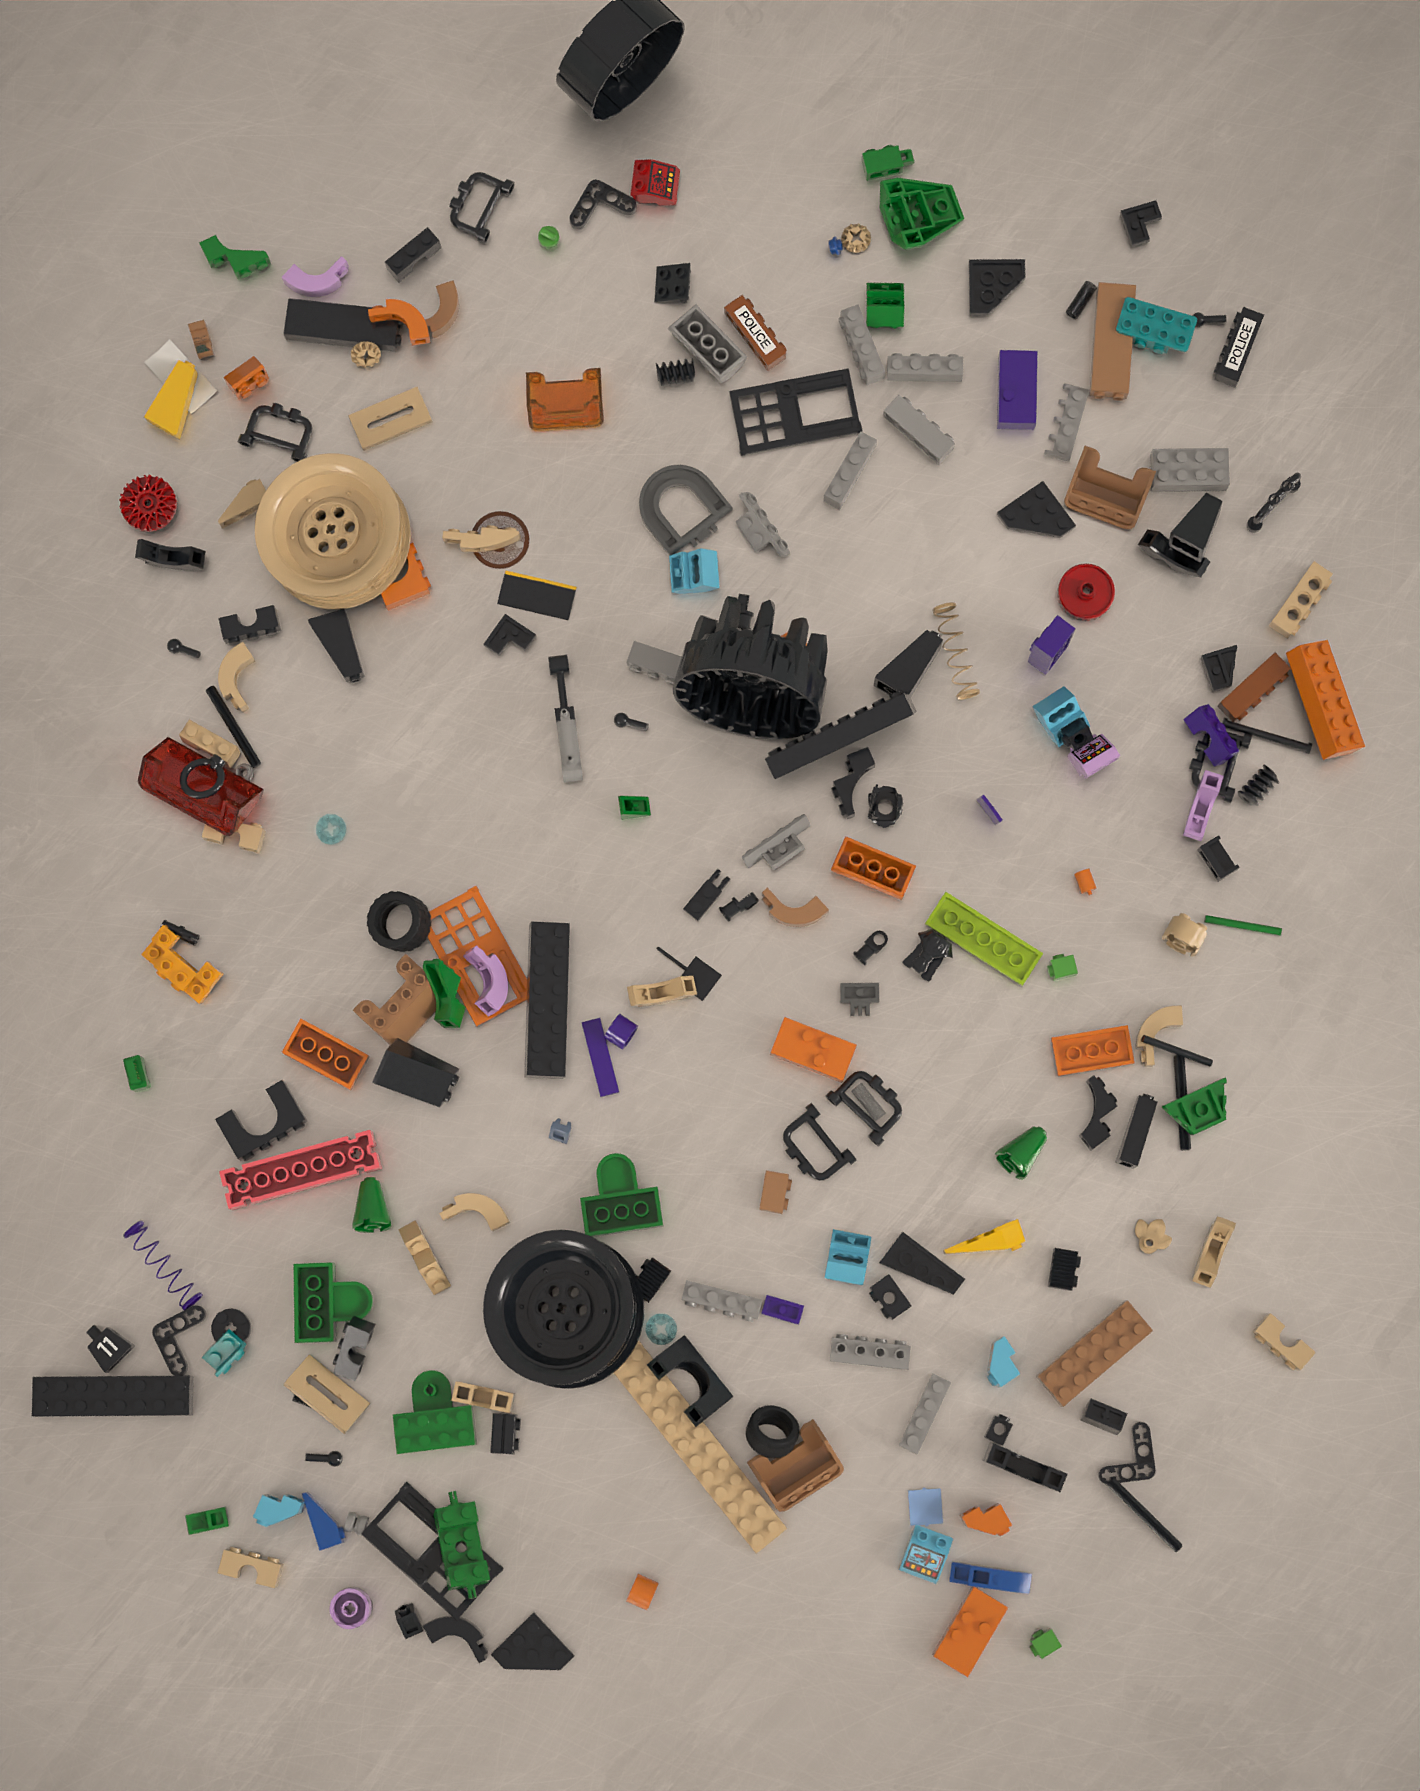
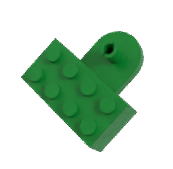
M619 1153L605 1156L599 1162L596 1172L599 1195L580 1198L585 1234L596 1237L664 1227L658 1187L638 1189L633 1162L627 1156Z
M335 1263L293 1264L295 1343L337 1342L336 1322L351 1321L353 1316L363 1319L370 1313L373 1306V1296L369 1288L362 1283L354 1281L336 1282Z
M429 1370L419 1374L412 1384L414 1412L393 1414L397 1454L477 1445L473 1405L453 1407L451 1384L448 1378L441 1372Z

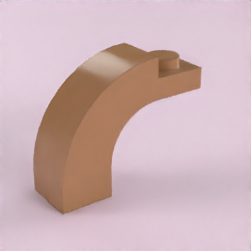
M454 280L436 286L440 298V306L434 316L425 320L428 331L432 332L433 338L444 334L453 325L458 315L459 297Z
M768 887L762 892L763 898L761 900L768 908L773 907L769 911V915L777 922L786 926H809L822 919L829 912V909L817 896L802 907L791 908L782 904Z

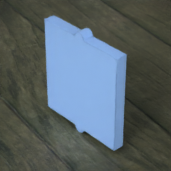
M924 1487L922 1490H908L911 1526L925 1525L927 1527L929 1524H943L941 1488L926 1489Z

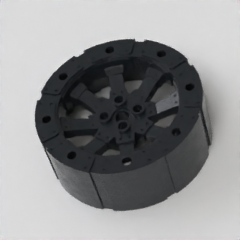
M612 0L583 28V33L573 41L558 68L560 72L557 73L556 83L594 121L602 122L608 120L636 101L666 68L682 41L685 30L684 22L661 0Z

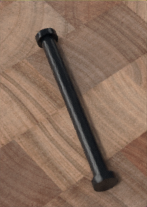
M1225 717L1222 721L1226 728L1304 750L1305 753L1310 754L1313 743H1303L1235 723Z

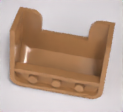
M1084 446L1064 499L1065 505L1072 510L1123 529L1134 528L1156 471L1148 468H1139L1136 470L1133 480L1097 467L1100 460L1099 452L1094 448Z
M407 954L396 965L397 972L406 982L380 1009L369 1000L361 1001L353 1009L389 1045L397 1038L408 1042L436 1012V998L426 974Z
M814 1419L801 1427L799 1434L803 1441L796 1444L788 1455L775 1458L771 1462L767 1457L756 1455L747 1462L768 1497L780 1512L787 1511L839 1477L844 1471L842 1463Z

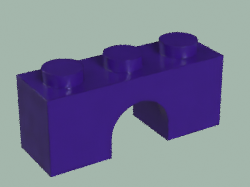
M1209 704L1198 707L1183 719L1193 735L1204 731L1210 735L1211 744L1204 752L1214 767L1224 764L1239 752L1236 742L1229 736L1226 727L1220 722L1215 710Z

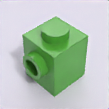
M1055 955L1053 960H1050V965L1047 966L1048 974L1050 977L1053 976L1054 981L1078 974L1074 955Z
M1051 1628L1044 1632L1040 1629L1032 1634L1033 1638L1030 1639L1032 1645L1029 1646L1034 1656L1039 1655L1041 1659L1062 1647Z

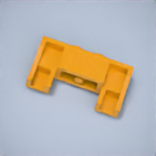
M162 925L151 939L152 942L141 955L154 965L153 967L158 970L156 973L161 978H167L172 982L171 986L179 992L185 991L197 1003L202 1004L224 973L218 971L208 961L199 971L176 951L171 949L180 939V936L175 935L168 929L167 925Z

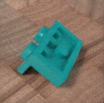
M228 1329L203 1354L202 1358L216 1370L214 1375L218 1377L221 1373L226 1374L232 1367L231 1363L234 1360L239 1361L245 1354L243 1350L246 1343Z

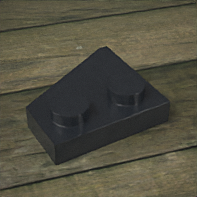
M1237 645L1201 656L1212 692L1232 686Z

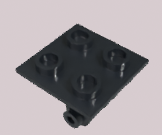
M691 263L657 266L655 303L680 300L682 304L687 303V300H689Z

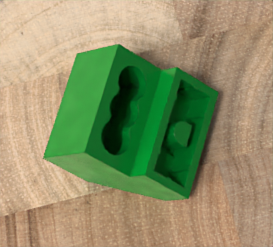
M866 283V325L871 328L904 327V283Z

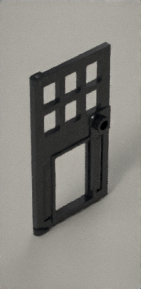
M849 368L729 391L741 456L855 433L858 434L863 430L861 422H859ZM840 387L847 388L852 417L803 426L797 396ZM776 391L778 403L762 406L760 394ZM755 395L757 407L741 410L738 398ZM779 409L782 421L766 424L763 412ZM758 413L760 425L744 428L742 416ZM783 427L785 439L769 441L767 429ZM762 431L764 443L748 446L746 433Z
M406 1482L361 1535L457 1621L476 1598L469 1599L468 1592L464 1588L456 1589L465 1597V1600L456 1608L444 1597L448 1592V1585L439 1593L427 1582L434 1572H437L446 1580L445 1571L440 1568L443 1560L438 1537L416 1561L377 1526L400 1501L437 1534L433 1513L436 1508ZM457 1542L456 1545H455V1548H456L460 1543H462L464 1546H466V1545H465L463 1542ZM483 1550V1558L491 1569L489 1571L490 1581L475 1587L477 1597L504 1569Z

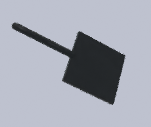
M660 947L656 948L660 953L685 970L681 976L694 977L697 995L694 996L701 1001L706 998L722 976L697 956L686 967Z

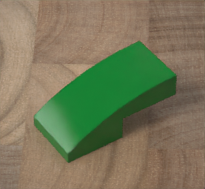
M225 1507L185 1515L188 1535L229 1526Z

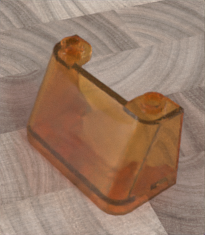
M601 368L585 370L581 380L546 382L545 376L540 372H526V399L530 428L535 431L590 428L602 425L604 422Z

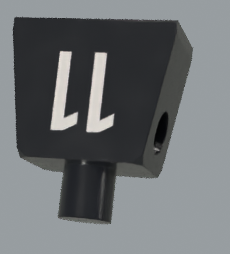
M93 1325L86 1332L93 1339L88 1345V1349L105 1373H109L135 1347L134 1344L109 1327L101 1331L96 1325Z

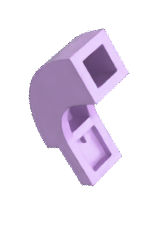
M341 256L325 273L309 275L294 264L282 276L285 285L300 295L321 297L336 291L342 286L339 277L342 278L346 275L349 265Z
M1205 770L1193 799L1183 836L1202 841L1224 776Z
M475 946L468 950L463 957L482 977L483 992L475 1004L489 1017L499 1011L504 1004L508 993V979L498 957L495 954L488 957L482 949Z

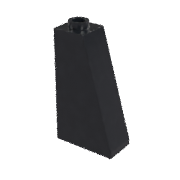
M1206 492L1171 531L1168 546L1201 563L1219 518L1223 501Z
M345 609L308 619L311 628L346 682H358L362 677H365Z
M1143 1094L1136 1098L1115 1163L1132 1169L1138 1166L1158 1101L1153 1100V1096Z

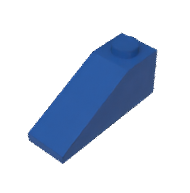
M309 1492L302 1493L319 1551L344 1543L343 1538H346L343 1526L340 1527L339 1523Z

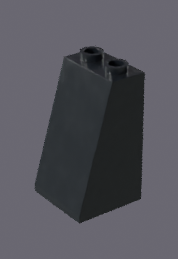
M926 630L876 675L873 686L888 695L898 690H901L902 693L907 691L911 698L941 649L943 642L941 635L933 630L931 632Z
M397 1038L386 1049L372 1083L441 1107L444 1102H449L452 1096L450 1090L452 1086H456L459 1080L457 1074L460 1069Z

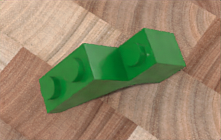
M216 235L199 242L211 268L220 267L228 260L237 279L246 278L252 272L263 270L271 263L265 251L232 250L223 246Z
M440 959L424 961L423 970L436 998L434 1020L444 1028H460L466 1008L459 1002V999L455 998L461 977L453 969L447 967Z

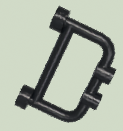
M482 172L473 173L466 182H460L458 186V191L461 192L459 197L451 199L449 207L453 209L451 210L450 221L458 229L476 236L477 241L485 244L489 238L490 230L484 228L500 194L503 193L509 196L513 191L515 182L506 179L504 182ZM476 180H483L496 186L476 227H472L459 221L457 216L459 211L463 209L464 202L471 193L474 182Z
M273 403L272 407L261 405L253 410L245 433L240 434L237 442L243 446L252 447L254 440L281 447L293 451L291 459L298 462L307 458L305 450L312 433V424L307 418L301 416V411L291 408L290 412H287L278 403ZM261 413H268L276 418L281 417L293 423L303 424L305 430L300 444H293L254 432L259 415Z
M1297 472L1287 478V480H1284L1280 489L1269 496L1266 504L1258 513L1249 518L1246 526L1250 532L1256 533L1260 531L1263 525L1262 521L1289 492L1294 493L1298 491L1301 485L1300 473Z
M1227 732L1236 742L1239 750L1240 748L1248 750L1252 735L1245 733L1244 736ZM1205 733L1202 741L1198 740L1195 749L1198 752L1197 759L1192 758L1189 768L1193 770L1191 779L1196 788H1198L1200 783L1199 775L1206 756L1204 750L1209 747L1211 740L1208 733ZM1238 753L1228 760L1218 793L1219 796L1224 797L1225 802L1229 803L1232 802L1235 788L1228 785Z
M857 1071L851 1074L835 1092L830 1090L826 1098L836 1107L843 1101L873 1130L868 1137L879 1147L884 1142L882 1137L902 1116V1107L895 1099L898 1096L897 1093L891 1088L886 1090L882 1086L884 1082L879 1076L875 1074L872 1077L867 1072ZM857 1079H864L887 1103L893 1106L894 1114L882 1127L845 1094L847 1089Z
M810 1103L805 1107L807 1111L784 1130L783 1141L788 1147L785 1151L793 1160L796 1157L800 1162L798 1168L804 1175L808 1173L813 1179L821 1181L831 1177L848 1162L852 1165L857 1159L848 1148L842 1153L816 1122L815 1119L821 1114ZM806 1121L838 1160L823 1173H819L813 1168L791 1140L792 1132Z

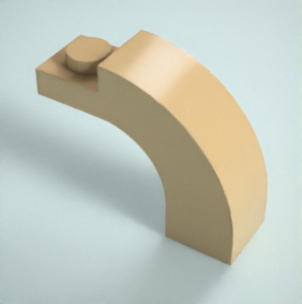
M244 642L236 645L226 654L218 673V683L223 697L226 701L232 698L231 702L236 709L240 708L242 712L248 710L249 707L238 691L237 678L244 668L255 662Z
M680 976L664 982L627 987L630 1005L638 1007L672 1002L697 995L693 976Z
M1182 1005L1159 1009L1151 1014L1141 1025L1136 1037V1048H1143V1051L1140 1052V1057L1145 1067H1153L1155 1065L1154 1047L1141 1042L1142 1036L1146 1035L1155 1038V1035L1161 1029L1181 1027L1183 1025Z
M466 1193L453 1197L456 1205H453V1203L448 1204L439 1213L442 1220L446 1221L464 1211H477L485 1217L491 1231H495L510 1223L504 1210L495 1201L475 1193Z
M1217 1216L1203 1244L1192 1281L1211 1288L1217 1276L1225 1247L1235 1229V1222Z

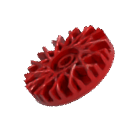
M150 474L148 476L143 475L144 477L141 478L137 476L136 480L132 479L130 484H126L127 487L123 488V494H120L119 507L127 523L137 530L144 532L160 530L170 523L176 513V495L168 482H165L158 476L152 477Z
M1079 564L1067 570L1062 576L1057 590L1059 603H1061L1062 609H1065V613L1068 612L1071 617L1074 616L1075 619L1080 618L1082 621L1100 618L1110 608L1115 596L1112 578L1104 569L1094 564ZM1087 589L1089 594L1084 593L1083 590Z

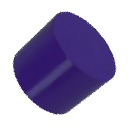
M619 1014L610 1025L604 1038L623 1050L634 1036L638 1025Z

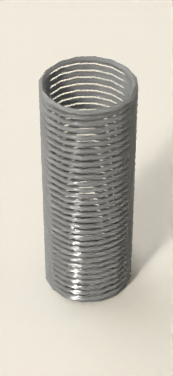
M860 1083L851 1091L875 1121L886 1113L873 1095L868 1092L863 1083Z

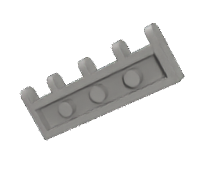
M1063 384V389L1069 390L1067 401L1059 399L1058 404L1065 406L1062 418L1054 417L1053 421L1060 424L1058 434L1049 435V439L1055 441L1053 451L1045 450L1044 455L1069 462L1089 390L1070 384Z

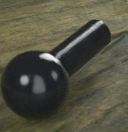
M1199 312L1192 315L1197 318L1195 327H1202L1205 323L1227 322L1226 315L1204 316Z
M171 639L167 643L168 651L173 654L181 652L197 659L201 655L200 651L182 645L178 639Z
M622 712L614 717L615 725L620 728L630 726L645 731L649 728L648 723L630 719L627 714Z
M332 1451L329 1454L306 1453L305 1461L328 1462L329 1465L337 1467L342 1463L343 1456L338 1451Z

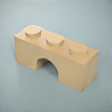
M190 719L179 734L182 742L198 751L201 749L211 756L216 754L221 757L226 763L225 766L229 769L232 768L241 754L238 746Z
M220 814L207 815L202 833L204 840L223 844L227 834L237 832L240 834L239 847L241 849L260 853L266 832L261 828L262 825L252 822L250 825L243 824L242 820L236 818L226 820L224 819L225 816Z
M1268 1313L1253 1330L1256 1334L1254 1337L1261 1344L1266 1343L1271 1347L1270 1352L1279 1358L1281 1356L1286 1360L1285 1365L1291 1370H1301L1316 1352L1301 1339L1297 1340L1291 1347L1284 1346L1280 1341V1333L1285 1328V1325L1271 1313Z
M456 1381L451 1401L511 1413L515 1394Z
M230 1546V1549H224L217 1573L238 1578L242 1568L245 1565H251L257 1571L256 1584L277 1588L283 1564L279 1563L280 1559L269 1556L268 1559L260 1558L261 1554L250 1551L249 1554L241 1553L242 1549Z

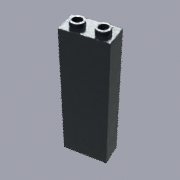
M288 298L283 334L286 340L354 347L360 342L367 341L376 344L380 350L397 352V346L401 345L399 330L403 328L404 323L398 320L371 322L368 309H372V307Z

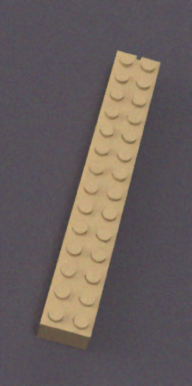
M638 1340L629 1358L614 1374L757 1554L783 1533L787 1527L704 1422L697 1427L694 1426L684 1413L690 1407L689 1403L667 1375L660 1380L657 1379L647 1366L653 1358Z

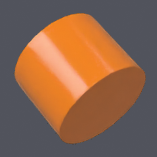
M638 1574L626 1602L648 1610L659 1583Z

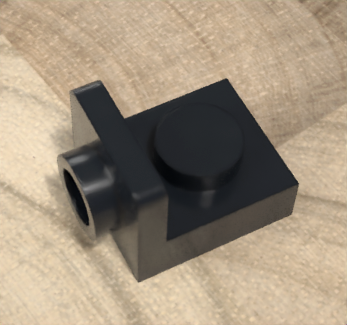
M413 1603L402 1605L395 1610L397 1623L405 1639L424 1631Z

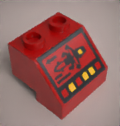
M653 159L635 160L630 195L639 204L676 205L680 169L675 165Z

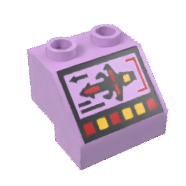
M1096 734L1092 735L1094 740L1077 751H1074L1072 748L1070 749L1069 760L1078 774H1083L1085 778H1088L1120 757L1115 746L1103 734L1098 736Z

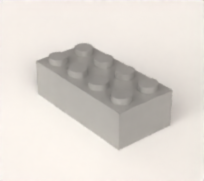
M1228 448L1152 449L1150 469L1156 471L1151 484V492L1227 491L1230 485Z

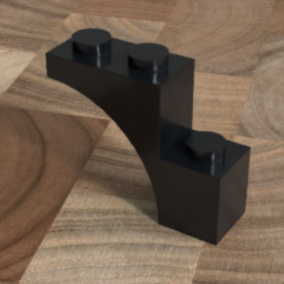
M1146 530L1138 546L1150 557L1164 560L1176 573L1201 578L1210 564L1206 557L1200 563L1168 546L1169 539L1160 531Z
M868 747L847 755L845 766L848 772L852 771V774L833 781L831 791L834 798L839 799L841 803L838 805L842 816L846 815L847 819L855 816L852 793L856 783L866 772L875 768V762Z
M1094 1075L1086 1081L1093 1095V1115L1086 1129L1079 1135L1090 1151L1111 1136L1109 1134L1110 1128L1105 1122L1101 1123L1100 1119L1117 1107L1115 1096L1111 1092L1108 1094L1104 1089L1106 1085L1100 1077L1096 1078Z

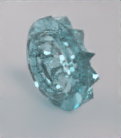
M326 814L316 824V834L323 843L336 844L344 838L346 824L336 814ZM328 822H330V824L333 827H337L333 830V836L330 834L329 831H323L328 828Z
M656 1314L646 1324L647 1337L657 1345H666L676 1336L677 1325L674 1319L667 1314ZM655 1323L661 1326L668 1323L665 1328L668 1335L660 1333L655 1336L658 1330Z

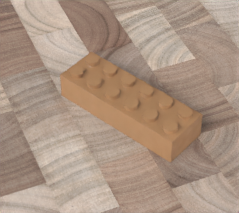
M1126 1300L1036 1377L1058 1404L1064 1407L1153 1330L1130 1302Z

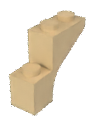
M416 1220L398 1229L404 1244L411 1253L419 1272L432 1293L436 1295L450 1287L451 1284Z

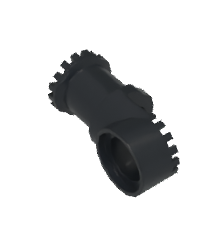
M739 593L738 601L741 604L738 628L741 630L751 629V617L754 616V613L747 611L749 595Z
M751 892L750 895L748 894V897L745 896L740 902L733 897L731 902L724 907H719V910L729 922L731 917L739 911L743 912L750 909L759 902V899Z
M880 930L872 933L864 941L865 944L857 952H853L854 956L858 960L861 959L860 962L866 965V961L887 944L888 937L886 933ZM877 934H881L885 938L884 943L881 945L875 944L873 940Z

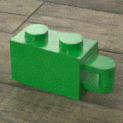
M887 145L883 149H869L862 153V164L866 181L903 173V167L915 163L912 150L900 151L898 145Z

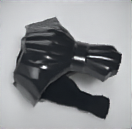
M878 784L873 787L872 793L868 794L870 807L868 819H871L877 826L886 828L894 825L896 820L902 815L903 798L901 794L897 793L896 788L890 786L878 788ZM889 800L892 803L893 810L890 814L885 815L879 812L878 803L880 801Z
M933 929L918 933L921 942L902 961L906 967H912L917 973H922L921 977L928 982L932 979L944 957L953 958L952 944Z

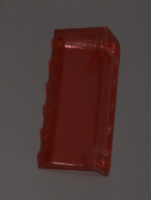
M170 737L164 739L143 756L138 784L144 791L226 836L233 835L262 798L263 788L224 767V784L215 795L205 799L189 797L180 787V774L183 768L191 761L206 757ZM209 766L196 767L188 775V786L195 791H206L216 783L217 773Z

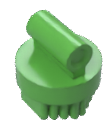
M545 226L541 228L538 234L539 242L542 246L548 249L557 246L560 237L556 228Z

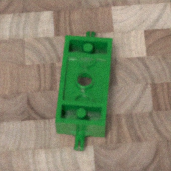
M453 1491L448 1493L450 1504L446 1507L435 1509L433 1513L448 1591L467 1587L468 1597L472 1599L477 1598L475 1585L488 1583L490 1576L487 1561L483 1558L477 1527L479 1520L475 1501L458 1503L457 1493ZM457 1542H463L466 1545L465 1552L461 1553L456 1550L455 1545Z

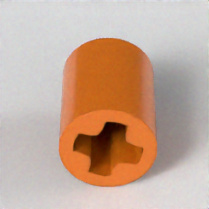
M1090 869L1074 874L1081 894L1088 893V895H1092L1091 891L1097 889Z

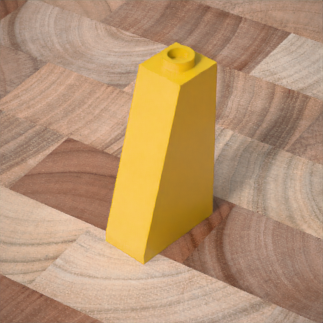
M178 360L144 416L149 423L177 439H180L182 436L198 376L197 371L194 369L195 365L187 360L185 362Z

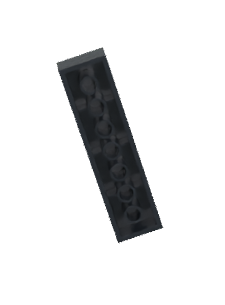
M901 690L892 693L889 696L890 699L886 701L884 698L873 702V707L869 709L867 706L856 710L854 712L855 715L852 717L849 714L839 718L837 720L838 723L835 725L832 722L822 726L818 733L814 730L802 736L803 740L798 741L797 738L785 744L786 748L784 749L777 747L768 752L769 756L765 760L774 779L782 777L914 715L917 711L908 692L902 693Z
M531 921L529 924L524 1078H565L570 923Z
M193 1376L33 1377L32 1417L193 1415Z

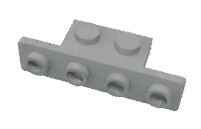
M749 492L741 493L739 496L749 511L735 522L754 550L760 552L771 543L780 556L790 554L787 543L779 537L777 528L769 522L766 512L756 503V497Z
M802 814L796 817L791 823L780 828L775 834L764 839L759 845L742 855L747 868H750L764 858L771 868L775 870L805 849L804 845L796 835L810 827L806 815Z

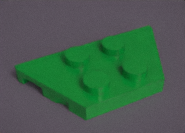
M1226 1077L1162 1105L1163 1110L1190 1135H1195L1225 1121L1227 1095H1224V1084H1227Z

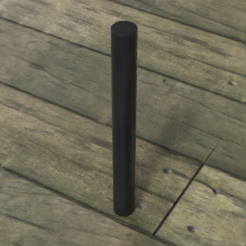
M1143 1035L1141 1038L1143 1043L1211 1067L1213 1063L1212 1059L1146 1035Z

